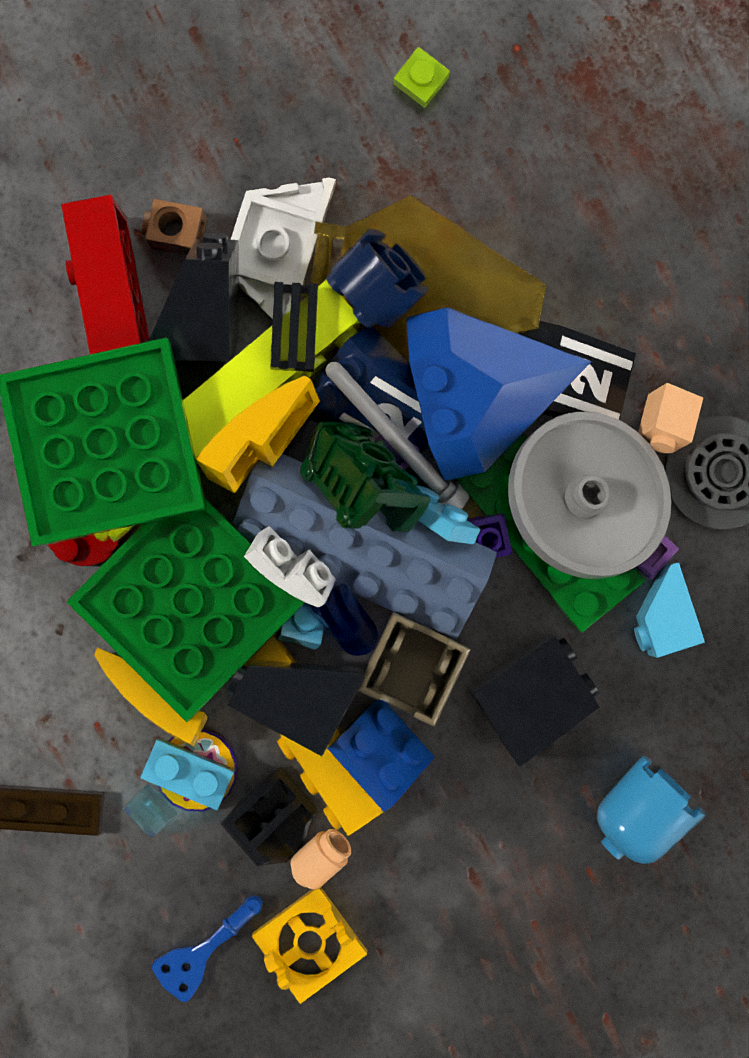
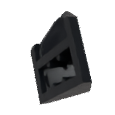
M279 767L244 796L220 824L256 866L286 863L304 845L311 820L316 813V807L286 772Z

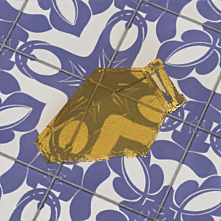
M414 195L397 201L348 226L315 221L314 234H317V242L311 283L320 286L327 280L333 238L343 239L341 258L368 229H376L386 234L382 242L390 248L398 243L409 253L423 271L426 279L421 283V286H429V291L394 326L383 327L376 323L373 325L405 359L409 358L406 317L447 307L515 333L539 328L547 284ZM341 295L346 300V302L354 309L355 307L349 302V300L345 296ZM360 322L357 332L363 330L366 326Z

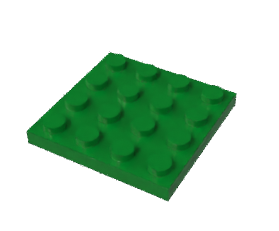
M168 338L0 374V398L32 547L45 546L207 509L172 348Z
M205 497L207 508L205 510L143 523L66 601L186 722L190 721L235 675L238 668L241 669L306 603L279 588L252 566L244 557L251 543Z

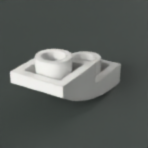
M270 526L256 535L244 555L254 568L279 588L315 607L325 604L336 581L329 568L319 561L310 550L296 556L289 544L280 538Z

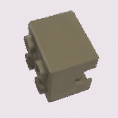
M392 611L364 670L365 678L358 691L377 700L380 699L397 706L413 715V717L435 727L471 649L462 643Z

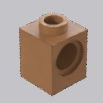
M153 199L151 211L146 210L143 216L142 235L146 236V241L154 250L187 256L195 240L202 238V235L205 234L207 217L203 208ZM173 220L183 222L182 229L178 234L174 236L163 234L164 227L168 222Z

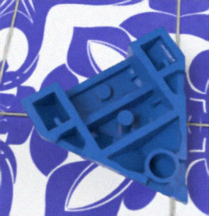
M449 307L406 317L410 367L428 444L444 481L485 472L592 362L489 322L468 316Z

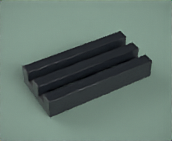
M275 282L271 370L314 372L318 284L309 283V285H301V283H292V285L283 282ZM284 295H291L288 361H280ZM300 296H309L305 362L297 361Z

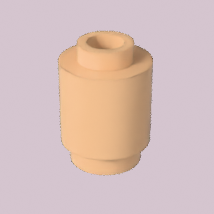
M328 829L326 832L321 831L317 833L291 858L290 864L295 881L299 885L313 890L321 888L348 862V857L351 855V846L346 837L335 829Z

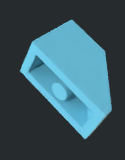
M665 564L658 572L636 616L639 626L634 628L640 649L642 651L647 650L649 656L656 658L705 643L680 564Z

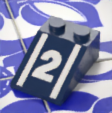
M373 326L371 328H364L350 337L329 363H340L406 438L420 448V453H422L429 444L410 363ZM326 365L312 382L320 400L316 408L330 422H347L370 428L372 430L371 435L376 439L380 433L327 376Z

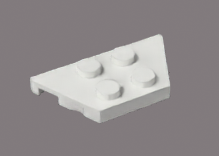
M323 178L322 182L299 186L298 183L281 185L274 190L261 188L249 190L245 193L231 240H238L239 288L272 320L275 282H283L292 285V283L305 284L336 186V179ZM284 295L283 316L291 310V295Z

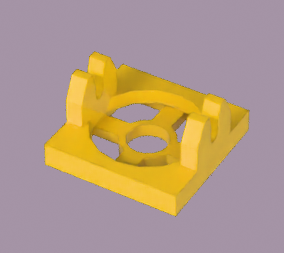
M322 887L317 890L311 889L255 930L251 936L265 955L264 963L268 972L276 973L278 986L283 990L289 988L300 1004L367 955V949ZM315 912L323 915L325 923L320 927L305 925L299 914ZM288 923L295 933L294 946L280 955L279 936L284 925ZM306 931L316 932L322 940L320 949L314 953H306L298 945L299 936ZM336 932L341 948L336 961L333 963L324 950L326 939ZM300 958L314 959L322 972L318 974H302L292 970L289 966Z

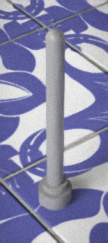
M338 362L329 363L326 367L327 376L427 486L439 495L438 502L444 506L449 504L462 509L469 499V494L456 481H444L443 477Z

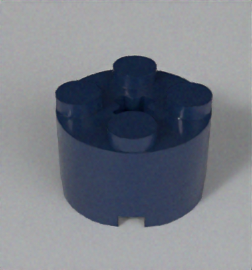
M368 229L332 267V272L327 276V281L332 289L349 300L355 307L353 309L355 317L368 328H371L375 323L383 327L394 326L429 291V286H421L426 277L416 261L398 243L390 248L382 242L386 234L376 229Z

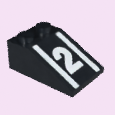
M522 316L517 324L515 333L592 361L544 410L542 415L556 418L573 412H595L620 420L636 353L564 326Z

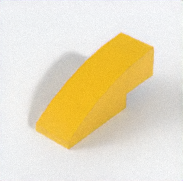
M302 376L280 386L234 417L212 438L196 458L206 477L210 481L235 493L259 460L273 467L320 402L311 379Z
M97 647L94 653L95 658L106 676L123 697L153 724L170 736L194 748L208 719L207 715L199 711L190 721L186 722L123 658Z

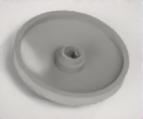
M573 412L558 416L543 424L525 440L515 455L511 466L508 497L515 524L528 546L543 561L563 573L585 579H603L617 576L635 568L648 559L657 549L666 533L671 515V492L662 462L651 445L636 430L616 418L595 412Z

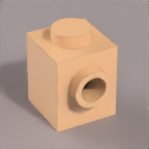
M665 383L648 394L638 433L655 451L660 453H674L693 441L703 397Z

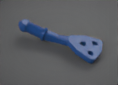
M253 895L246 898L245 902L230 917L222 920L223 924L216 932L202 943L194 946L174 948L156 958L152 963V970L163 988L181 1002L189 1001L202 982L209 956L219 945L230 937L236 936L238 931L252 917L261 912L263 907L261 897ZM189 963L191 967L188 970H184L182 965ZM162 965H169L170 970L167 972L163 971ZM182 983L188 986L184 991L179 988Z

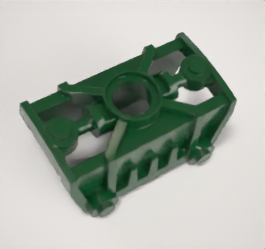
M319 422L312 435L305 460L301 465L300 474L305 481L314 482L337 511L336 520L341 527L359 529L365 526L380 510L386 517V524L392 531L410 532L426 511L431 499L429 495L422 493L416 486L418 480L398 466L393 453L385 448L386 444L382 440L378 439L377 442L371 435L372 430L370 428L347 422Z

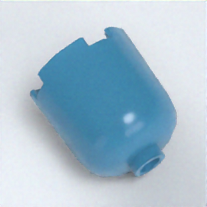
M642 755L603 798L597 810L599 828L606 836L601 841L603 846L619 860L625 855L630 860L641 864L654 863L662 858L706 816L699 806L692 811L687 805L691 796L662 768L656 774L649 769L648 766L652 761L645 755Z

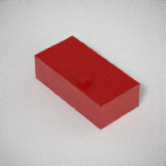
M112 194L61 204L71 260H66V271L70 284L77 286L89 354L148 342L150 334L127 216Z

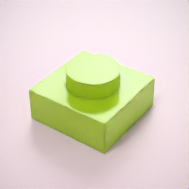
M417 47L393 78V84L426 108L449 78L450 70L420 47Z

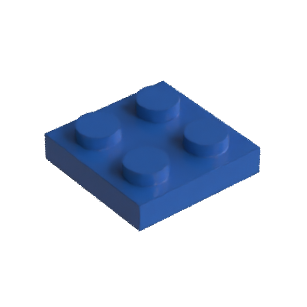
M375 699L327 748L383 812L394 806L435 758L385 701Z

